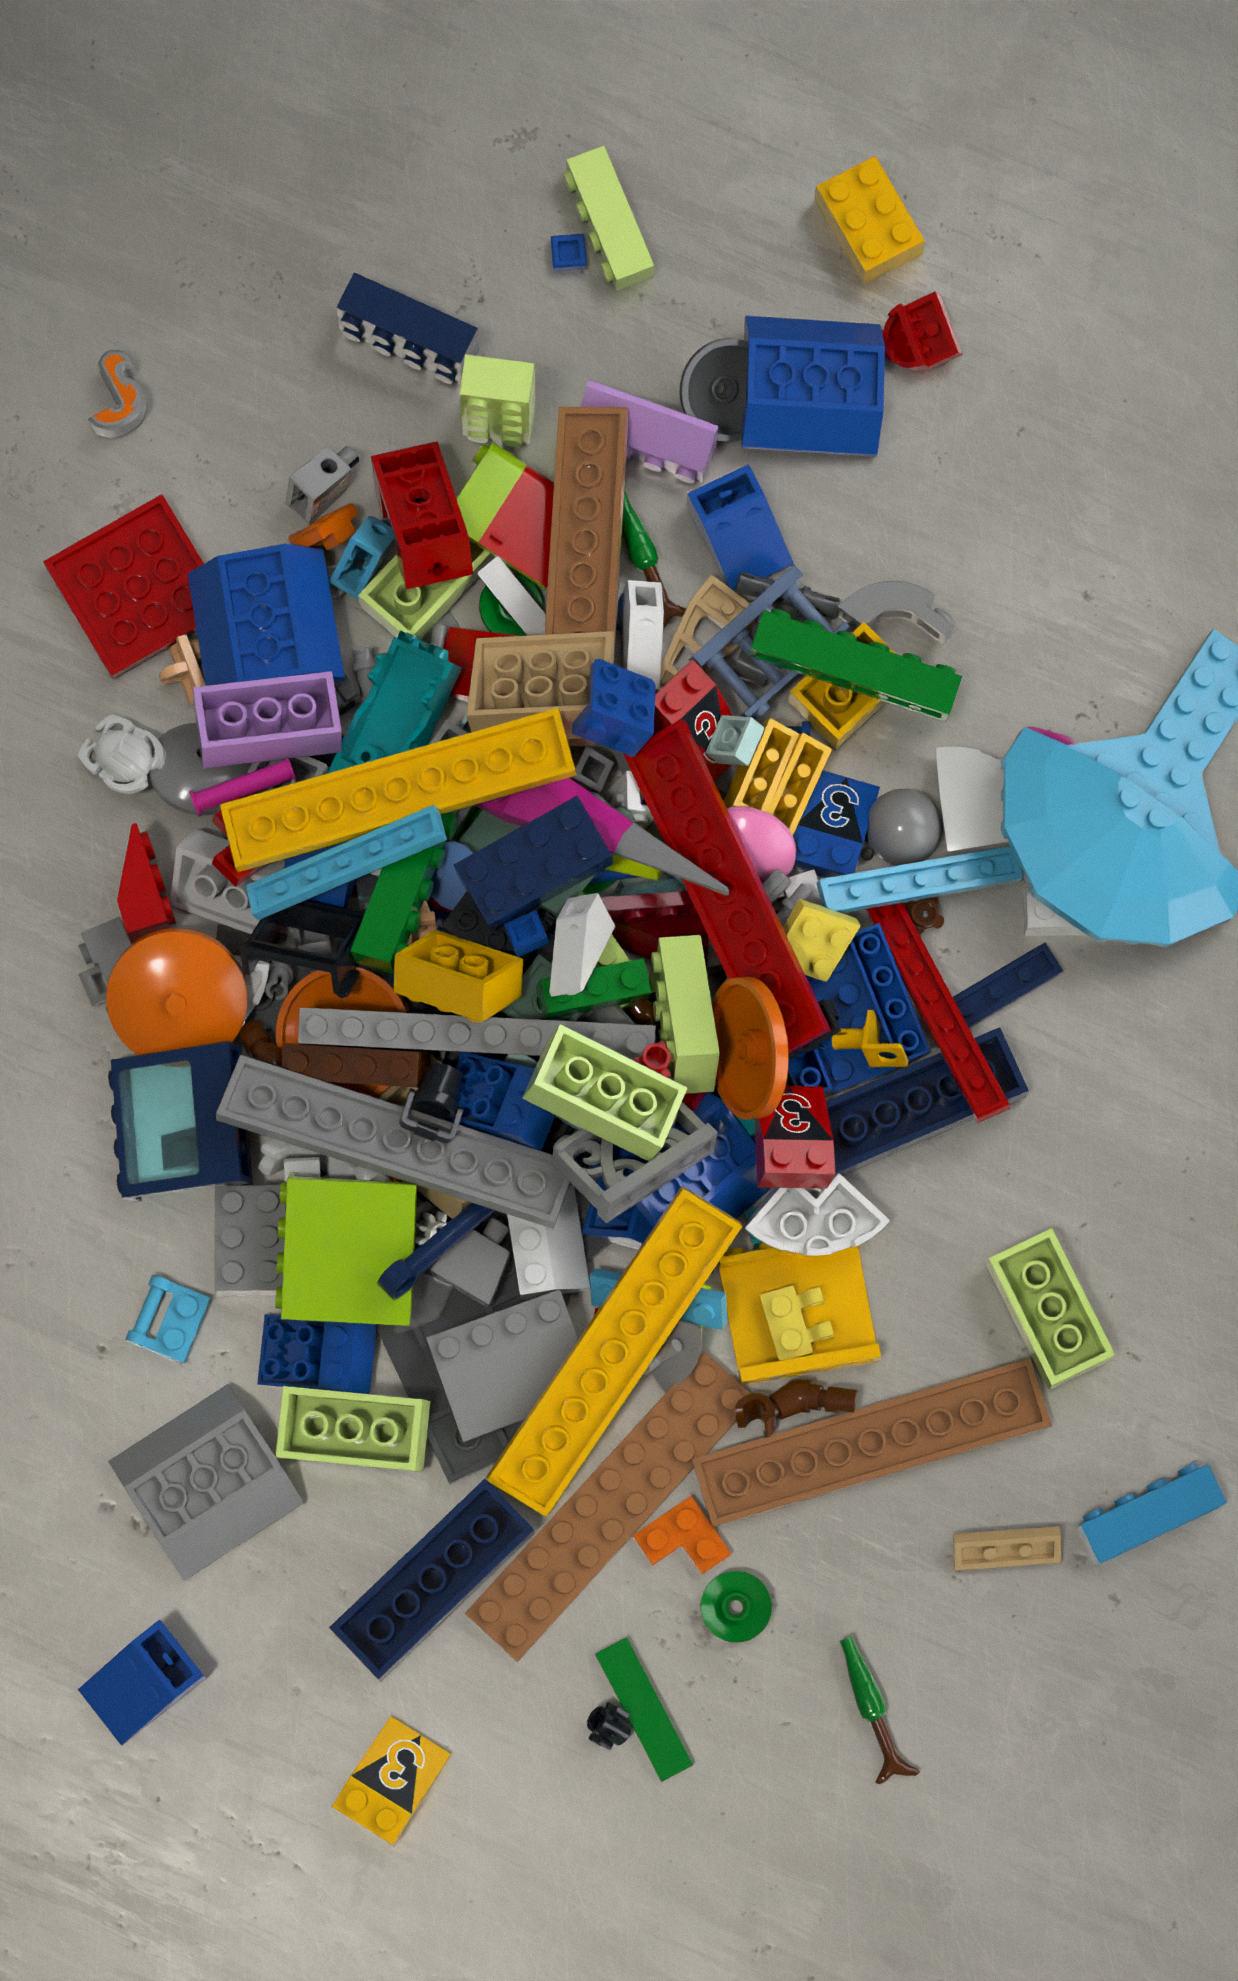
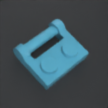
M152 1274L148 1283L151 1286L133 1331H128L125 1340L185 1364L211 1298ZM165 1292L173 1295L154 1340L147 1337L146 1334L161 1297Z

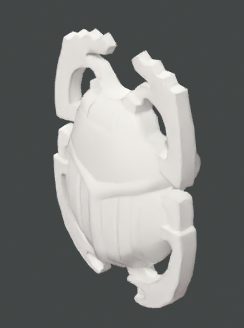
M110 714L96 726V731L103 729L102 735L97 742L91 744L90 738L85 739L77 756L87 770L92 774L99 775L111 789L124 794L140 792L148 786L146 774L156 768L162 769L166 757L165 747L152 733L136 727L126 718ZM115 725L123 726L122 730H109ZM148 740H151L154 745V757L152 756V748L150 744L147 742ZM93 750L97 758L94 764L90 760V754ZM115 781H118V782H130V781H134V782L128 783V784H117V783H114Z

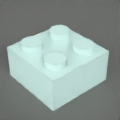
M721 715L705 754L719 764L749 766L765 727L752 717Z

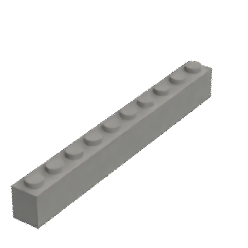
M300 1008L298 1043L541 1056L548 1038L561 1024L634 1060V1058L642 1056L646 1046L655 1043L656 1026L490 1017L481 1023L471 1022L464 1016Z

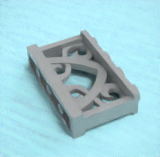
M681 1102L663 1147H668L669 1149L663 1153L658 1152L646 1164L633 1159L613 1161L614 1144L581 1128L570 1136H562L555 1143L551 1165L555 1170H559L598 1210V1216L605 1223H608L712 1154L718 1132L709 1123L705 1125ZM676 1121L690 1134L689 1136L673 1128ZM588 1151L592 1156L583 1158L582 1162L588 1165L600 1163V1167L593 1169L582 1168L574 1159ZM623 1168L631 1169L634 1172L625 1177L623 1175ZM602 1176L607 1190L604 1191L592 1178Z

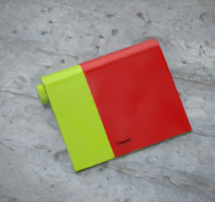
M493 441L489 447L482 444L472 459L477 464L474 472L456 498L469 540L495 557H500L504 563L546 590L548 588L554 482Z

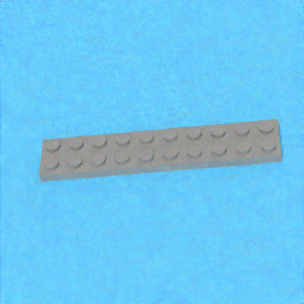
M240 1055L217 1110V1121L554 1229L571 1182L551 1165V1154L461 1125L458 1126L456 1135L450 1143H443L437 1140L433 1142L416 1136L414 1132L400 1126L399 1119L403 1110L402 1106ZM411 1109L407 1116V1119L423 1122L446 1133L450 1132L452 1122Z

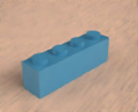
M1197 1462L1177 1471L1180 1478L1167 1483L1164 1477L1147 1485L1148 1493L1135 1498L1134 1493H1130L1114 1501L1116 1508L1106 1513L1103 1512L1102 1508H1098L1082 1516L1084 1523L1080 1524L1077 1529L1095 1566L1224 1506L1227 1501L1209 1465L1207 1464L1199 1468Z

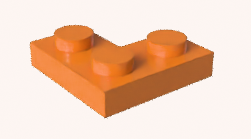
M689 1496L632 1536L652 1566L681 1546L701 1575L731 1556L730 1551L692 1496Z

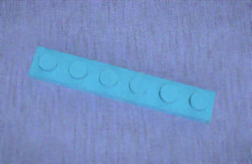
M435 805L429 806L245 885L252 915L257 920L263 919L446 841L447 837L440 811Z
M1007 846L819 879L816 885L823 907L840 913L1016 883L1020 882L1024 877L1022 869H1019L1015 862L1016 855L1012 847Z

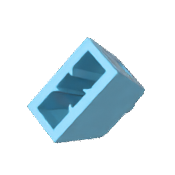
M368 516L351 537L329 582L354 598L359 599L358 595L377 574L395 542L391 524L385 520H378L373 516ZM356 559L366 561L362 571L355 567L354 561Z

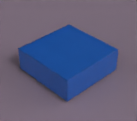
M584 234L551 236L553 272L587 270Z
M536 910L504 924L517 957L550 943Z

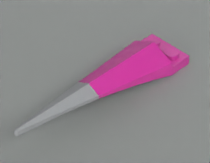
M570 778L475 805L505 822L523 826L578 795L611 854L663 871L723 895H729V890L725 885Z

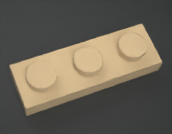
M1060 1527L953 1534L954 1569L957 1571L1061 1563Z

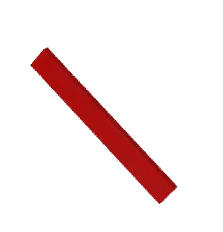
M903 903L865 909L873 925L880 923L902 981L977 1123L1009 1110L1008 1100Z

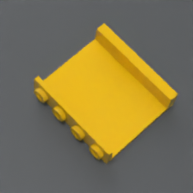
M763 1243L758 1245L759 1250L745 1252L744 1247L726 1250L724 1256L718 1262L723 1292L726 1293L728 1321L739 1380L742 1386L880 1361L881 1353L879 1343H876L858 1246L849 1247L828 1255L804 1256L799 1253L781 1251ZM794 1285L796 1295L820 1287L824 1304L801 1310L806 1329L830 1321L834 1338L812 1343L811 1346L814 1353L812 1355L779 1361L760 1295Z

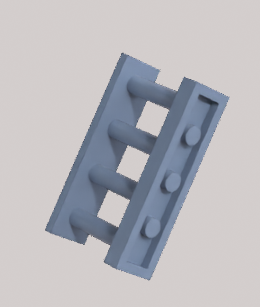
M795 565L787 570L689 659V661L693 659L700 668L704 664L709 669L713 667L748 707L740 715L741 717L752 716L756 721L771 707L767 701L798 674L790 670L783 675L775 665L749 656L753 640L748 636L750 632L746 626L755 618L760 623L763 611L771 612V609H774L771 604L778 597L782 596L784 600L789 599L807 620L822 624L824 626L823 630L837 634V631H845L850 627L844 622L834 630L798 590L800 585L796 581L803 574ZM728 642H731L734 646L738 644L774 684L760 698L754 694L722 658L724 654L721 649Z

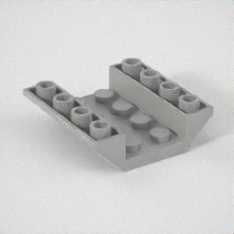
M228 1384L108 1461L184 1581L304 1504V1501Z

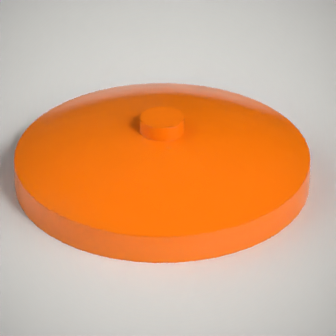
M170 928L149 933L125 949L112 969L107 986L106 1003L109 1019L118 1037L136 1055H144L228 1041L232 1043L240 1032L246 1016L248 990L242 968L233 954L223 944L202 932L184 928ZM189 1061L163 1064L161 1066L189 1067L191 1065Z
M357 966L356 970L359 971L360 978L350 995L345 998H340L333 993L331 973L317 970L299 981L285 998L276 1023V1047L283 1049V1043H298L300 1008L397 1013L411 1012L403 996L394 993V985L384 976L373 970ZM327 1082L374 1098H379L391 1087Z
M755 977L731 978L720 986L712 1002L720 1053L715 1086L723 1103L735 1116L745 1120L764 1118L777 1108L786 1086L788 1074L786 1029L779 1006L773 994L763 982Z

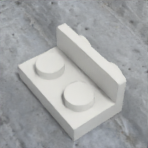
M626 771L602 796L608 805L616 809L623 807L628 810L635 818L634 823L644 830L654 820L648 806L642 805L644 797L631 771Z

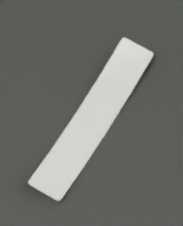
M495 557L478 572L479 577L527 636L545 635L546 614L500 557Z

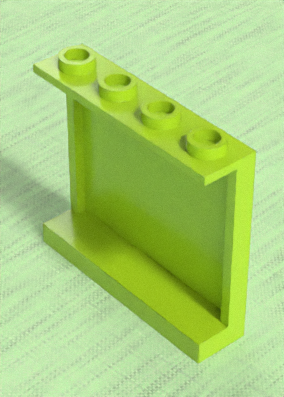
M289 1173L287 1182H281L280 1203L286 1204V1217H279L278 1239H285L284 1253L278 1252L277 1274H283V1287H276L275 1309H281V1319L409 1326L413 1286L402 1297L392 1300L378 1286L377 1282L391 1264L399 1259L405 1260L414 1252L417 1185L406 1181L389 1182L295 1177V1173Z

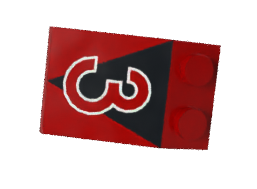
M693 659L655 694L653 735L678 720L686 721L713 781H715L731 765L719 764L705 754L721 715H733L717 685Z
M785 1086L783 1096L777 1108L767 1117L754 1119L757 1187L827 1189L835 1176L834 1142L823 1087Z

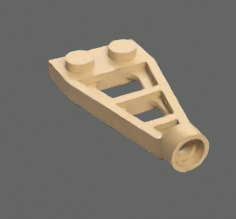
M712 574L688 604L661 664L660 685L666 684L679 672L673 667V662L682 648L687 647L693 653L702 648L693 639V632L701 618L708 617L723 629L751 604ZM756 618L746 626L750 633L757 622ZM728 642L721 649L724 654L722 658L725 660L740 649V646L738 644L734 646L731 642ZM704 664L701 669L707 674L713 667L709 669Z

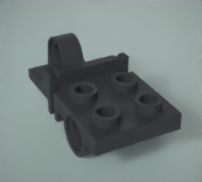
M466 891L441 925V929L460 939H465L517 957L505 927L502 926L490 933ZM536 907V908L530 910L529 912H527V913H525V914H523V915H526V914H528V913H530V912H532V911H535V910L537 911V913H538V915H539V914H540V909H538V908ZM545 912L540 920L550 943L533 951L552 963L556 918ZM533 951L519 956V958L523 959V964Z

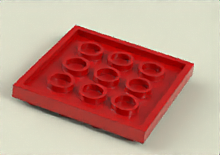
M163 494L43 561L44 566L112 679L177 643L176 638L178 636L187 634L188 637L197 631L188 573L204 563Z

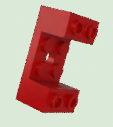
M438 441L371 456L377 500L383 518L388 517L392 527L398 566L406 590L473 575L469 535Z

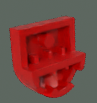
M934 291L907 305L900 303L888 313L889 318L885 323L884 330H882L885 354L892 362L912 371H928L963 355L940 293Z

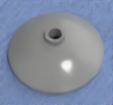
M188 723L170 729L159 738L165 747V762L162 769L150 770L148 774L154 790L163 801L179 811L197 815L189 791L193 790L195 793L245 775L252 763L203 768L202 760L197 756L201 755L196 723ZM153 746V748H152V756L154 757V755H155V748H154V746ZM221 807L212 808L201 812V814L214 815L221 810Z

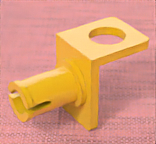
M874 1010L867 1011L866 1023L863 1028H840L841 1031L832 1036L834 1050L862 1049L869 1067L908 1066L909 1060L901 1044H879L881 1026ZM890 1052L897 1057L888 1059L880 1056L879 1053Z

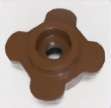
M936 897L920 899L917 902L909 901L905 906L919 934H922L928 928L939 929L944 923L943 916L939 915ZM926 912L928 916L923 918L921 913Z

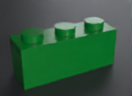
M644 958L594 968L583 991L574 995L551 996L549 993L551 977L540 979L536 985L543 1020L646 1000L652 993Z

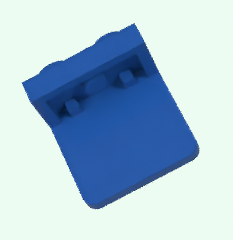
M595 659L591 664L589 704L572 722V734L634 757L654 734L655 682L650 678L612 663Z

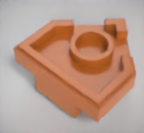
M349 503L319 518L301 531L298 530L288 536V541L292 545L310 546L312 548L324 544L325 548L330 550L343 543L356 532L350 520L359 513L354 504Z

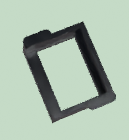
M305 900L260 919L245 945H239L243 974L250 975L260 958L331 973L333 993L340 998H345L350 995L360 978V973L356 970L359 964L356 963L350 951L365 913ZM282 926L345 939L335 957L272 943Z

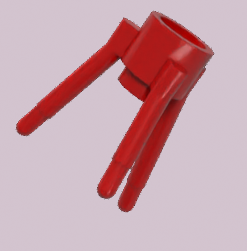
M664 1041L646 1046L642 1056L636 1057L633 1060L667 1078L670 1077V1072L667 1068L671 1056Z

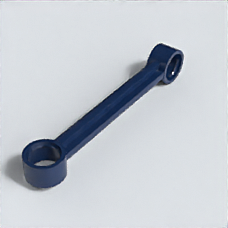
M471 1203L405 1260L399 1259L391 1264L380 1276L377 1282L378 1286L392 1300L402 1297L415 1284L421 1273L495 1210Z

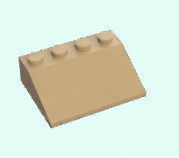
M613 631L476 638L467 708L470 731H478L558 708L567 739L582 738L572 734V722L589 704L591 664L595 659H601L614 664Z

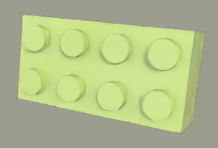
M465 354L459 394L462 435L468 436L469 440L479 443L488 442V439L502 441V444L510 447H521L522 443L530 444L536 406L534 363Z
M469 540L473 575L406 590L396 554L358 595L359 605L394 637L397 638L401 630L415 635L421 640L479 578L478 572L491 562L495 556Z
M701 935L659 938L657 952H652L651 954L652 971L649 972V983L651 992H656L657 1001L653 1002L655 1022H661V1030H658V1043L664 1041L671 1056L667 1068L670 1072L669 1079L687 1087L685 1094L714 1092L720 1053Z
M560 1024L548 1038L522 1099L647 1161H651L663 1148L687 1087Z
M1052 1228L988 1258L986 1266L1048 1390L1113 1359L1115 1353Z
M283 1386L276 1457L423 1472L430 1401Z

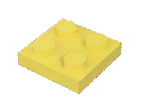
M799 899L783 925V929L804 974L827 982L861 925L854 917Z

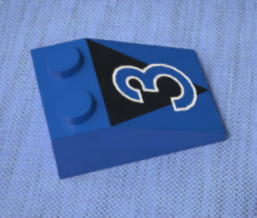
M823 770L793 834L796 844V858L793 869L803 872L815 869L816 875L824 878L855 873L869 826L870 808L877 800L880 787Z

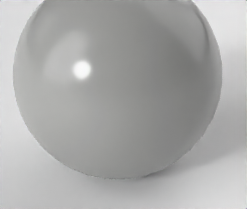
M896 789L883 794L872 804L869 812V826L866 839L871 850L883 861L895 866L921 862L931 856L939 845L942 836L941 815L936 805L926 795L912 789Z

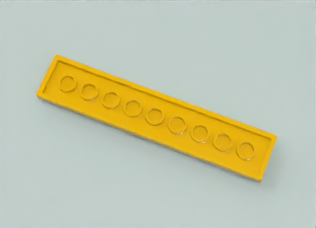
M555 708L220 804L235 868L237 872L350 841L432 805L438 808L441 815L577 776L562 718L559 709Z
M681 1186L486 1476L489 1483L547 1517L743 1227L740 1221L686 1187Z

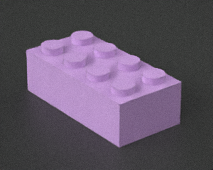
M332 671L193 687L194 712L203 768L338 753L342 750V730Z

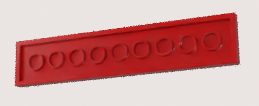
M678 720L650 737L634 757L626 754L623 755L665 844L728 888L729 895H723L682 879L728 979L755 977L763 982L773 994L783 1017L789 1055L831 1029L686 721Z

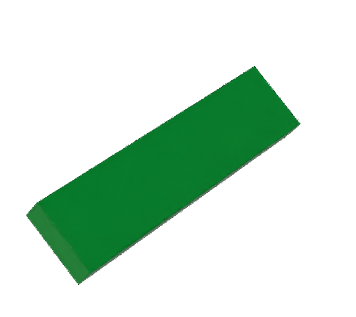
M627 1637L596 1653L595 1656L622 1708L629 1712L628 1720L660 1781L663 1782L693 1766Z

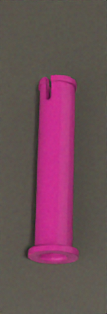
M287 758L284 761L194 793L191 790L189 793L198 817H201V812L233 801L237 797L243 798L291 779L294 780L296 777L290 760Z

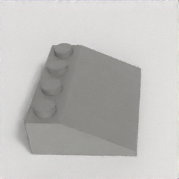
M560 1289L426 1338L463 1443L524 1421L578 1341Z

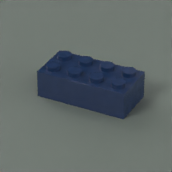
M355 272L336 307L339 330L342 331L346 338L355 342L364 340L372 344L373 349L386 356H391V354L403 358V362L417 370H421L422 367L434 372V376L437 379L448 384H452L453 381L461 384L465 354L476 356L479 351L477 327Z
M577 795L455 863L454 868L491 933L504 926L505 923L522 916L613 864V857Z

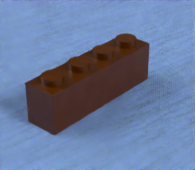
M283 1043L282 1068L324 1082L418 1088L428 1065H430L431 1051Z

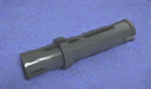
M740 571L735 593L759 597L775 581ZM807 586L798 589L822 616L835 619L840 598L811 591V587ZM782 596L773 602L797 609L789 599L784 600Z

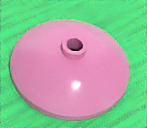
M750 807L727 808L761 882L763 883L777 869L788 876L793 869L796 858V844L789 829L779 819L765 811Z

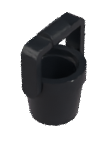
M431 1063L428 1065L418 1090L409 1089L399 1119L400 1126L414 1132V1135L427 1140L450 1143L456 1135L464 1107L458 1106L457 1103L462 1079L461 1072L452 1066L442 1063ZM412 1105L420 1113L439 1119L448 1120L454 1118L450 1132L446 1133L423 1122L407 1119L410 1106Z

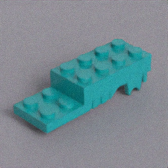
M400 630L397 638H393L387 653L376 654V664L373 670L367 674L368 679L373 685L364 703L354 713V719L350 721L347 728L348 732L342 739V750L336 753L328 773L428 745L462 667L448 661L449 651L419 640V637Z

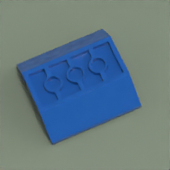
M745 316L744 341H747L746 408L742 414L741 448L876 457L884 412L885 344L880 324Z
M280 544L219 555L188 573L205 686L332 671L334 682L345 680L323 549Z
M880 923L857 931L827 982L805 975L818 1002L823 999L833 1001L840 1016V1019L837 1020L840 1028H863L866 1023L867 1011L874 1010L881 1026L879 1044H901L909 1060L908 1065L931 1053ZM832 1036L818 1044L819 1047L810 1052L798 1051L799 1055L788 1061V1074L793 1086L823 1087L825 1097L835 1095L903 1068L869 1067L862 1049L834 1050ZM890 1052L879 1053L880 1056L888 1059L897 1057Z
M709 1092L706 1093L693 1113L705 1125L709 1123L718 1132L714 1152L635 1204L653 1228L681 1186L686 1187L735 1219L770 1190V1188L757 1187L755 1142L723 1101ZM676 1121L673 1128L689 1136L690 1134ZM615 1144L613 1145V1161L633 1159L644 1164L649 1162ZM663 1147L659 1152L663 1153L669 1148ZM599 1163V1164H596V1165H588V1166H589L591 1169H593V1168L600 1167V1163ZM623 1168V1175L625 1177L634 1172L631 1169ZM599 1176V1180L605 1186L602 1176Z

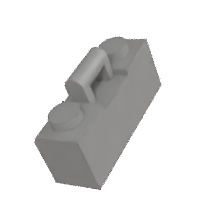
M119 917L81 933L84 943L78 945L86 965L93 962L95 966L79 974L92 1007L105 1003L107 991L101 992L95 977L103 974L108 984L115 963L125 949L131 945Z

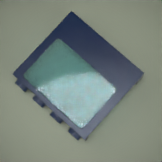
M228 1041L111 1060L108 1082L114 1096L111 1117L116 1125L117 1139L114 1141V1153L119 1160L120 1170L116 1182L118 1191L123 1199L140 1202L142 1201L141 1196L228 1183L236 1186L253 1185L248 1130L216 1120L217 1110L238 1059L242 1055L241 1046Z

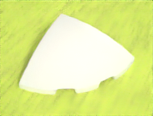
M964 746L936 747L939 791L947 851L1009 842L1008 839H1004L1001 832V821H1003V801H1001V790L1003 789L1002 758L998 759L981 752L979 749Z
M837 1173L827 1189L772 1188L743 1229L756 1239L775 1249L799 1253L804 1256H820L833 1254V1252L856 1247L881 1231L890 1220L841 1174Z

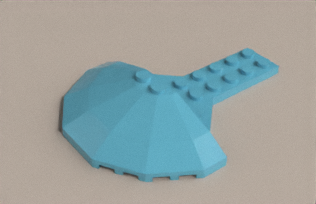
M1213 629L1144 734L1065 745L1024 727L1001 760V770H1003V789L1001 790L1003 821H1001V832L1004 839H1008L1016 855L1015 862L1019 869L1022 868L1030 884L1029 891L1032 897L1094 941H1120L1131 945H1137L1138 943L1154 944L1157 947L1166 948L1178 941L1229 921L1238 910V871L1220 853L1202 778V772L1238 718V645Z

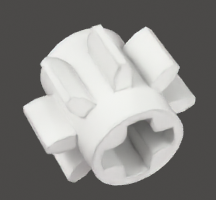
M438 1211L434 1217L430 1213L423 1212V1219L415 1225V1243L423 1245L449 1223L446 1222L447 1214Z

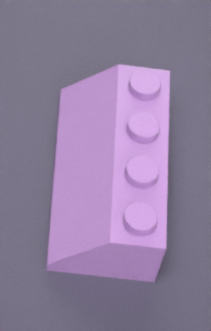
M588 381L581 407H627L629 411L626 460L634 458L642 461L645 467L653 471L661 472L664 469L673 472L675 477L687 483H694V481L703 483L717 446V425L600 383Z

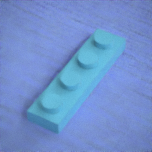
M595 1268L590 1275L592 1306L601 1307L623 1273ZM701 1288L680 1320L698 1326L723 1330L727 1324L726 1293Z

